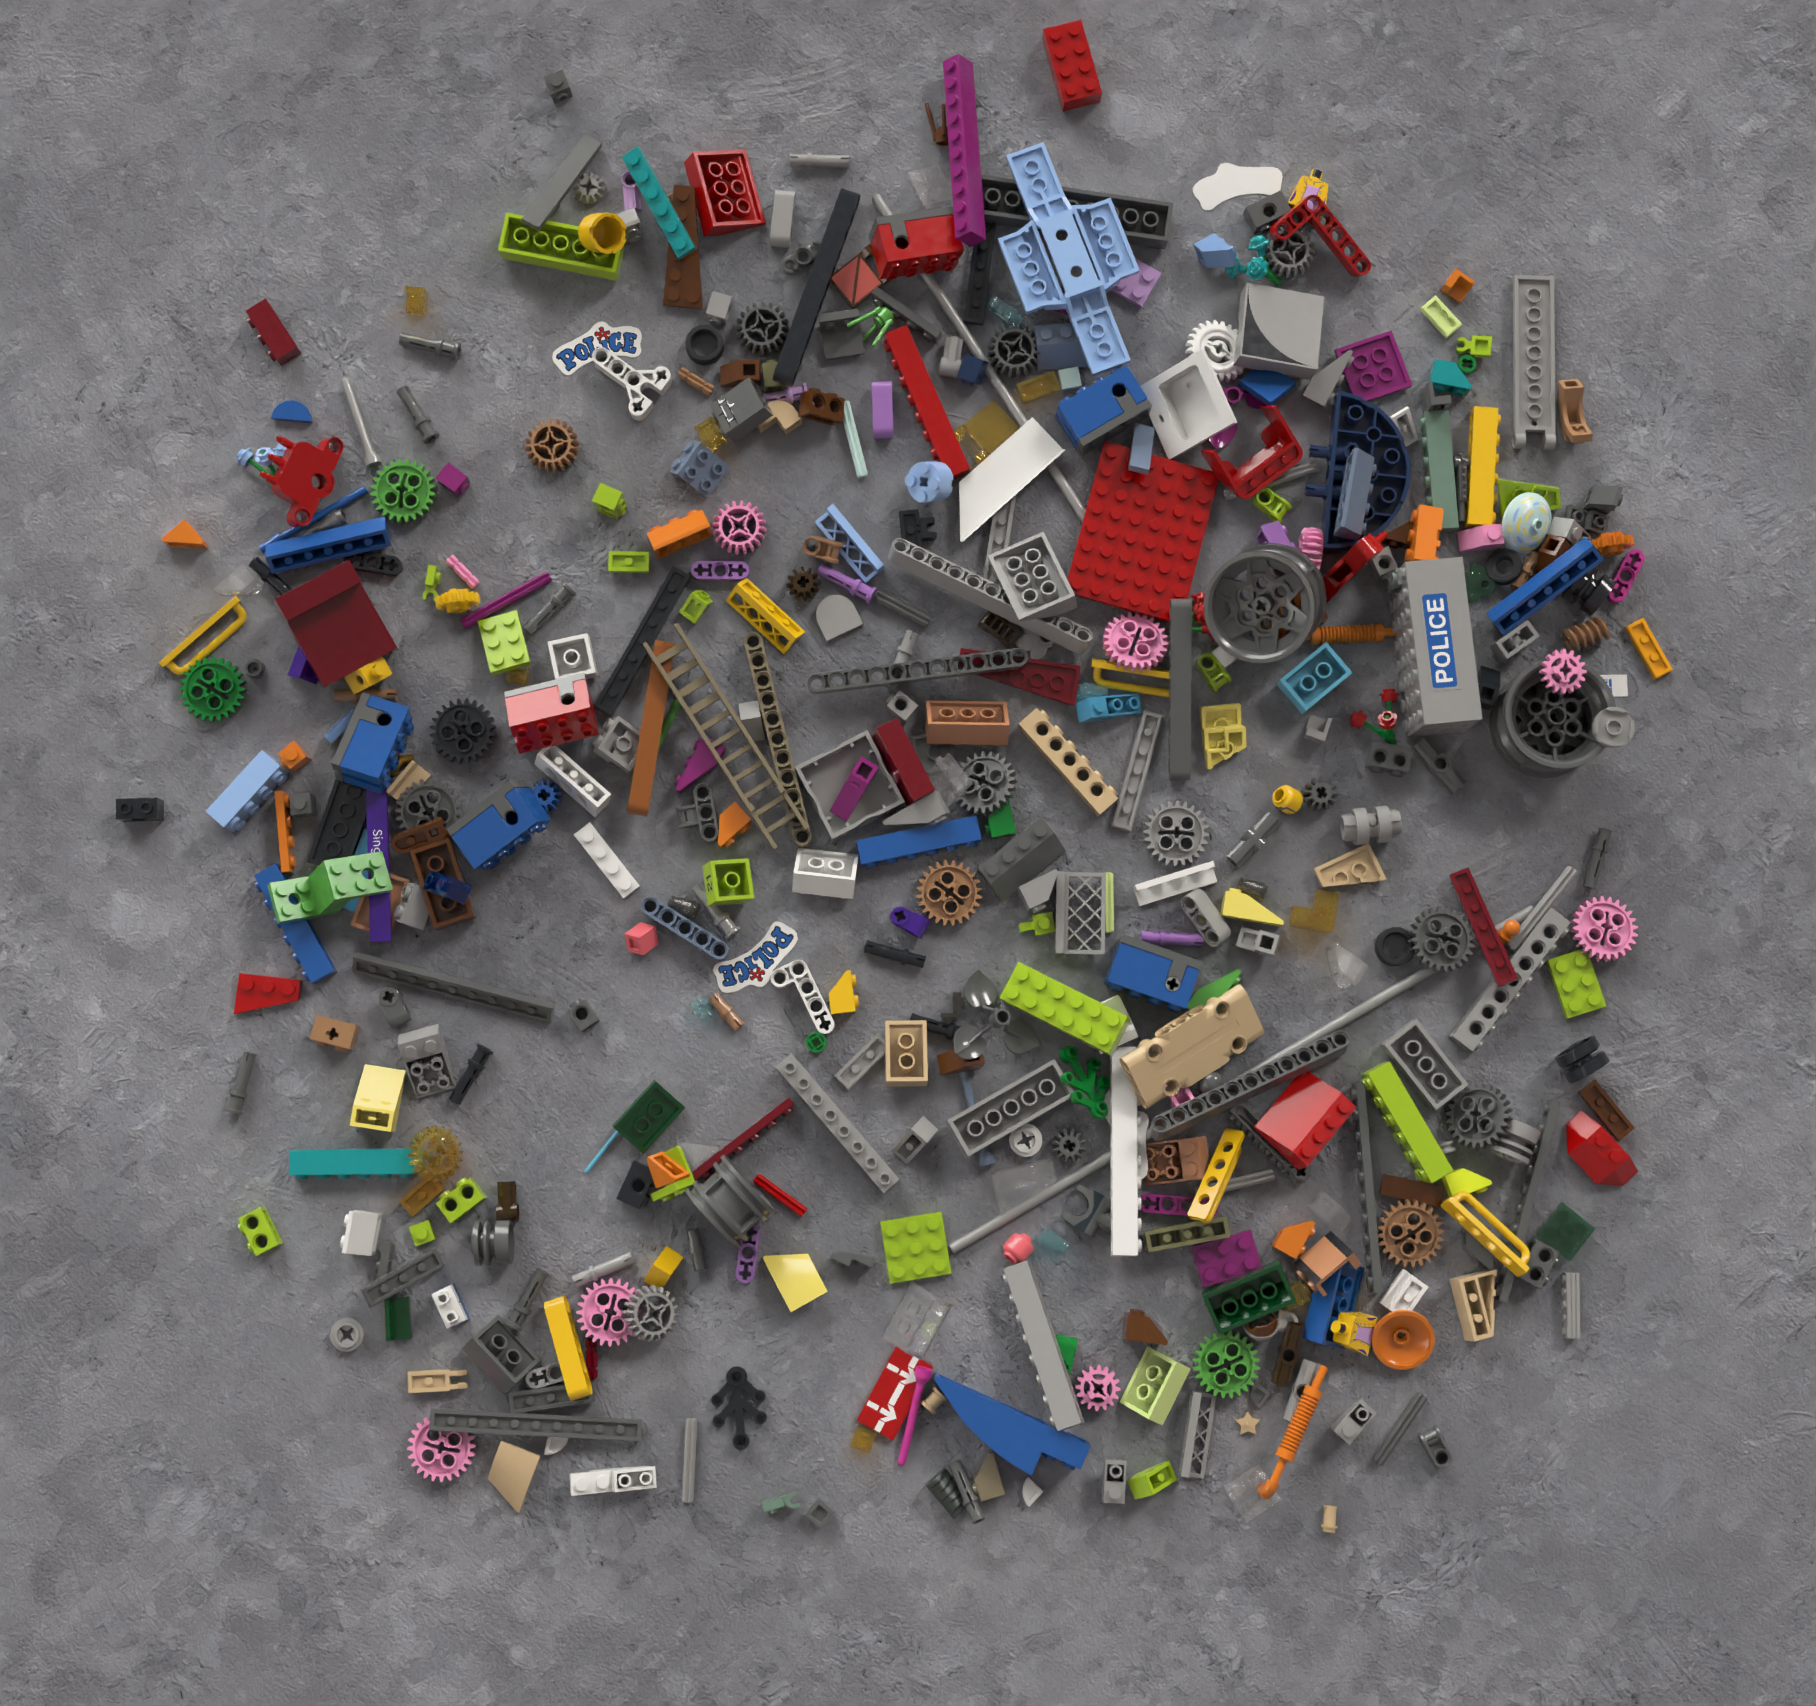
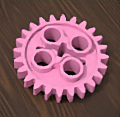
M1128 612L1126 618L1123 614H1120L1119 619L1114 617L1113 622L1108 623L1103 634L1102 642H1104L1103 649L1106 650L1105 655L1111 656L1110 662L1117 661L1116 667L1124 665V671L1128 667H1131L1133 673L1135 668L1142 672L1144 667L1148 671H1150L1152 665L1157 667L1158 661H1163L1168 647V635H1164L1165 628L1159 629L1160 622L1154 624V618L1147 620V616L1139 617L1137 613L1132 617L1130 612ZM1138 629H1141V633L1136 643L1133 655L1130 656L1129 653L1132 644L1134 643Z
M1603 896L1599 897L1598 901L1593 897L1590 902L1586 900L1583 906L1580 905L1577 908L1578 912L1576 911L1572 915L1576 918L1571 921V924L1575 927L1570 932L1576 933L1572 940H1579L1576 947L1583 946L1582 953L1590 952L1589 958L1596 955L1597 961H1600L1602 957H1604L1605 962H1608L1610 958L1616 961L1618 956L1624 957L1626 955L1625 952L1628 953L1632 950L1630 946L1636 944L1633 939L1638 937V934L1633 931L1638 929V926L1632 925L1636 918L1629 917L1632 911H1625L1626 904L1620 907L1619 900L1612 903L1611 897L1606 901ZM1592 913L1599 917V921L1593 918ZM1612 918L1616 919L1619 925H1615ZM1589 932L1596 936V940L1589 936ZM1609 937L1616 941V945L1610 942Z
M609 1278L608 1284L601 1279L600 1286L594 1282L593 1290L586 1288L589 1293L587 1296L581 1294L584 1303H577L582 1307V1310L576 1311L577 1314L582 1315V1318H579L577 1322L584 1323L580 1330L587 1329L588 1332L585 1336L588 1337L592 1334V1342L600 1339L601 1346L605 1341L608 1342L609 1347H611L612 1341L620 1345L621 1338L628 1342L626 1335L632 1334V1330L626 1329L630 1323L623 1321L625 1318H628V1315L623 1314V1311L619 1310L617 1303L623 1298L631 1302L629 1295H633L632 1293L635 1288L633 1287L628 1290V1282L621 1286V1279H618L616 1284H613L612 1278ZM606 1293L608 1295L609 1301L606 1305H600L597 1302L599 1294ZM613 1294H616L617 1297L613 1307L616 1314L611 1315L608 1329L605 1331L604 1325L607 1314L604 1312L605 1309L610 1308ZM594 1314H601L603 1316L601 1325L595 1326L592 1324L591 1318ZM615 1319L623 1321V1328L620 1331L612 1329V1322Z
M427 1417L423 1418L425 1424L423 1425L418 1422L416 1425L419 1430L413 1429L411 1431L415 1438L408 1439L409 1442L413 1443L412 1446L407 1447V1450L413 1451V1454L408 1456V1458L415 1459L411 1466L418 1465L417 1473L425 1471L424 1478L430 1474L432 1475V1481H435L437 1476H439L440 1482L444 1481L445 1476L451 1481L453 1473L459 1477V1469L465 1472L467 1471L465 1463L472 1464L469 1456L476 1455V1453L471 1451V1448L477 1446V1444L471 1443V1440L476 1436H469V1432L439 1431V1438L434 1440L429 1435L430 1420ZM452 1433L459 1435V1444H452L450 1442V1435ZM424 1441L435 1445L444 1442L445 1447L460 1449V1452L457 1453L449 1449L440 1452L439 1447L424 1445ZM425 1450L433 1451V1460L425 1459ZM450 1454L454 1457L455 1462L453 1465L445 1463V1455Z

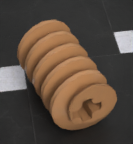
M1599 617L1587 620L1585 623L1581 622L1578 626L1574 625L1570 629L1566 628L1562 632L1563 642L1569 652L1572 651V647L1579 651V644L1584 649L1587 648V641L1593 646L1595 644L1594 639L1601 643L1602 636L1606 640L1610 639L1608 627Z

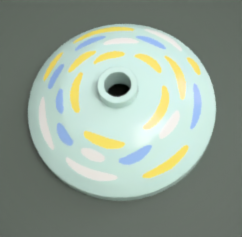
M1531 492L1523 493L1515 497L1507 506L1502 520V534L1505 543L1513 551L1530 553L1539 548L1547 538L1546 534L1551 525L1552 516L1548 502L1541 495Z

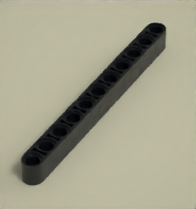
M843 188L839 192L773 375V381L790 387L794 385L857 211L861 194Z

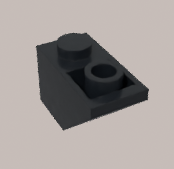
M1480 666L1477 676L1481 708L1490 710L1495 705L1500 689L1501 671L1485 666Z

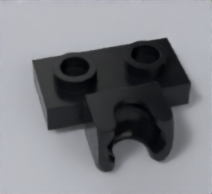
M919 509L899 511L902 539L923 548L922 541L937 539L936 532H929L926 529L935 524L934 517L920 519Z

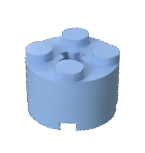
M937 461L919 462L910 469L905 477V484L908 487L909 493L917 502L943 501L952 492L953 474L945 463Z

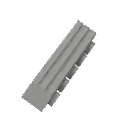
M1563 1272L1561 1276L1563 1283L1561 1290L1563 1296L1562 1309L1564 1311V1314H1562V1322H1564L1562 1335H1564V1338L1580 1339L1579 1273Z

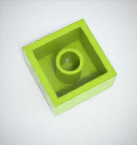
M749 858L709 861L702 866L708 906L744 904L754 899Z

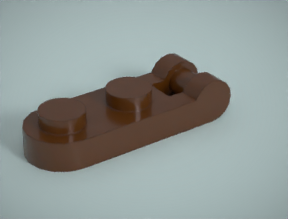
M438 817L430 822L395 834L391 841V847L398 854H406L411 850L447 839L450 835L443 827L442 817ZM436 829L437 834L432 835L430 830Z

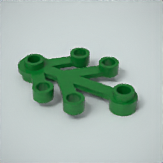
M1069 1045L1060 1049L1059 1057L1061 1061L1066 1064L1070 1063L1079 1079H1075L1074 1075L1069 1071L1060 1077L1062 1084L1078 1089L1071 1093V1101L1074 1104H1081L1087 1107L1093 1118H1105L1108 1115V1107L1104 1102L1105 1091L1110 1086V1079L1105 1075L1098 1078L1096 1081L1098 1086L1097 1095L1094 1091L1096 1070L1101 1066L1100 1060L1093 1057L1087 1061L1088 1070L1086 1077L1077 1060V1049ZM1084 1093L1087 1094L1089 1099L1085 1098Z

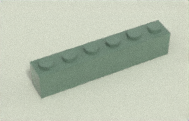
M1449 410L1425 411L1418 421L1419 430H1422L1420 448L1421 450L1424 449L1422 468L1425 469L1426 473L1423 479L1424 488H1427L1425 505L1444 509L1442 531L1440 533L1455 532L1459 528Z

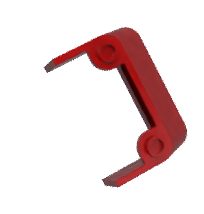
M1263 405L1260 407L1270 423L1263 429L1261 434L1262 441L1266 447L1236 469L1231 462L1222 461L1216 451L1206 449L1201 451L1215 476L1241 499L1251 498L1302 459L1303 450L1277 406Z

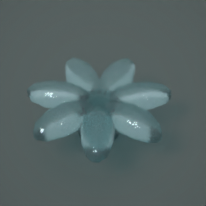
M696 995V1002L689 1003L692 1007L696 1008L692 1014H699L701 1020L705 1019V1015L712 1018L713 1014L710 1010L714 1009V1006L711 1004L707 1005L708 997L701 1000Z

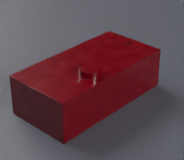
M898 718L877 727L871 738L899 789L906 806L908 807L934 792L935 788Z

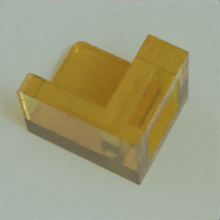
M405 286L407 294L406 312L427 315L429 295L424 287Z

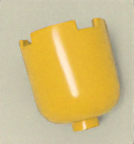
M608 212L594 213L582 219L578 228V236L581 244L589 251L610 254L621 250L626 243L625 230L627 228L623 219L617 214Z

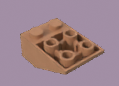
M1206 1136L1146 1143L1148 1171L1144 1177L1145 1186L1203 1179L1210 1164Z

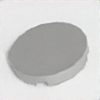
M1608 707L1600 711L1594 717L1592 723V733L1596 741L1607 748H1619L1627 744L1633 738L1635 732L1633 718L1630 717L1625 709L1619 707Z

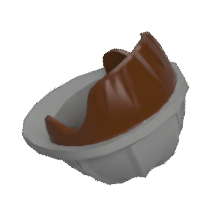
M1272 1312L1242 1326L1247 1335L1258 1342L1269 1341L1278 1332L1279 1321Z

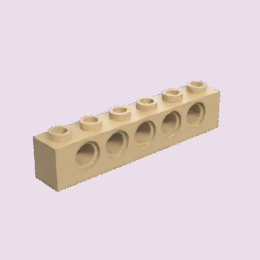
M1036 708L1018 724V728L1099 817L1118 800L1116 797L1118 793L1111 785L1107 787L1102 781L1104 777L1097 770L1093 771L1089 765L1091 763L1084 755L1080 756L1075 751L1077 747L1073 742L1064 739L1062 730L1057 725L1053 726L1048 721L1050 717L1047 713ZM1043 726L1047 729L1048 733L1041 736L1037 733V728ZM1054 741L1059 742L1061 749L1058 751L1052 750L1050 743ZM1067 756L1072 757L1075 764L1067 766L1064 763V758ZM1081 771L1087 773L1088 780H1079L1077 773ZM1099 787L1102 794L1094 796L1091 793V788Z

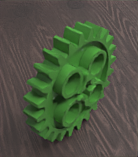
M399 458L396 465L391 460V467L388 468L386 465H383L385 471L377 470L380 477H373L376 485H370V487L375 492L370 493V495L376 499L372 503L375 506L379 505L376 510L378 512L383 511L382 516H385V518L389 516L391 522L395 518H397L399 524L402 523L403 519L409 524L410 518L417 522L418 515L422 518L425 517L423 514L424 510L430 512L428 504H435L431 500V498L437 497L432 492L437 489L436 485L432 484L435 479L429 477L431 475L429 470L424 471L425 466L423 464L418 467L416 460L412 465L408 458L405 460V463H402ZM407 474L408 476L404 482V475ZM393 477H400L398 483L391 484ZM414 479H419L420 482L417 486H411V482ZM391 496H396V501L389 504L388 499ZM410 499H417L415 505L408 506V501Z
M1231 1330L1227 1331L1226 1335L1222 1333L1219 1336L1211 1332L1212 1339L1204 1336L1206 1343L1198 1342L1201 1350H1194L1198 1358H1192V1361L1197 1362V1365L1193 1366L1192 1369L1199 1372L1194 1377L1202 1379L1199 1385L1206 1384V1392L1213 1389V1396H1216L1218 1392H1220V1397L1223 1399L1226 1393L1229 1398H1233V1392L1241 1396L1240 1389L1248 1392L1246 1385L1254 1386L1251 1378H1258L1254 1370H1260V1367L1255 1366V1362L1260 1361V1359L1253 1356L1258 1351L1250 1349L1253 1346L1252 1342L1245 1343L1247 1340L1246 1336L1239 1339V1332H1236L1234 1336H1232ZM1230 1344L1236 1347V1353L1233 1356H1229L1226 1352ZM1212 1352L1217 1355V1361L1214 1364H1210L1207 1360L1208 1355ZM1238 1356H1243V1359L1228 1364V1369L1220 1367L1213 1372H1209L1210 1368L1224 1364V1359L1231 1361ZM1238 1364H1242L1245 1370L1242 1375L1238 1376L1235 1373V1367ZM1219 1372H1223L1226 1377L1225 1381L1218 1384L1216 1382V1375Z

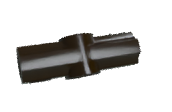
M1287 1321L1282 1342L1277 1351L1278 1356L1271 1378L1272 1383L1282 1387H1289L1294 1366L1299 1357L1298 1352L1305 1330L1304 1325ZM1286 1350L1293 1351L1292 1356L1289 1358L1283 1357V1353Z

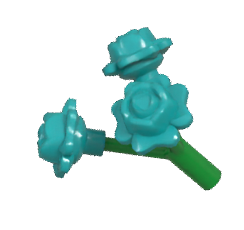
M1263 235L1250 239L1251 244L1247 248L1248 250L1257 251L1259 258L1253 257L1251 262L1243 266L1240 265L1238 257L1235 256L1237 265L1225 267V273L1229 275L1230 279H1233L1238 273L1244 274L1246 272V275L1250 276L1251 280H1262L1264 276L1276 286H1279L1282 282L1269 269L1265 257V248L1270 243V238L1265 239Z

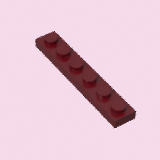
M1469 867L1450 874V880L1498 988L1517 981L1518 977Z
M790 1097L692 1172L694 1180L698 1178L701 1181L711 1174L709 1170L714 1167L713 1164L715 1162L719 1164L722 1162L720 1157L723 1154L725 1156L731 1153L736 1155L744 1149L742 1144L748 1140L753 1142L760 1136L759 1131L763 1128L768 1130L777 1123L775 1120L781 1114L785 1117L792 1112L794 1103Z

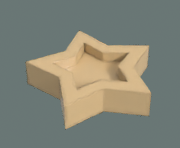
M1246 1411L1243 1418L1235 1419L1240 1425V1434L1248 1431L1256 1434L1255 1425L1260 1419L1252 1418L1248 1411Z

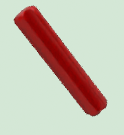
M757 1174L754 1178L753 1183L799 1217H802L807 1211L804 1205L761 1174Z

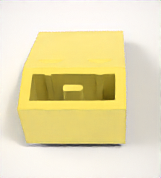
M365 1064L353 1104L350 1126L396 1132L406 1070Z

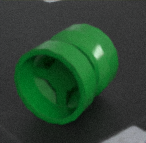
M813 1032L807 1037L806 1046L811 1052L820 1053L826 1048L827 1040L822 1033Z

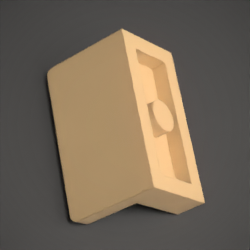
M412 760L386 792L397 801H403L404 799L400 794H408L405 789L406 787L413 789V782L419 786L420 779H423L426 784L432 776Z

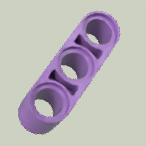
M892 381L872 382L873 439L893 438Z

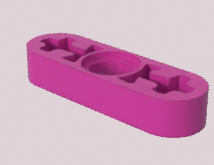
M1632 549L1624 556L1613 577L1617 584H1615L1612 591H1615L1619 585L1623 587L1620 588L1618 592L1620 596L1617 598L1613 597L1614 593L1612 591L1607 596L1609 602L1616 604L1625 599L1644 562L1645 557L1642 551ZM1633 555H1636L1637 561L1632 565V567H1628L1632 561L1631 557ZM1622 571L1630 574L1629 581L1625 582L1620 578Z

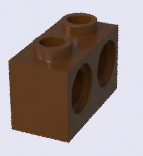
M809 388L808 391L800 394L798 417L831 426L842 423L845 399L838 397L836 393H822L820 389Z

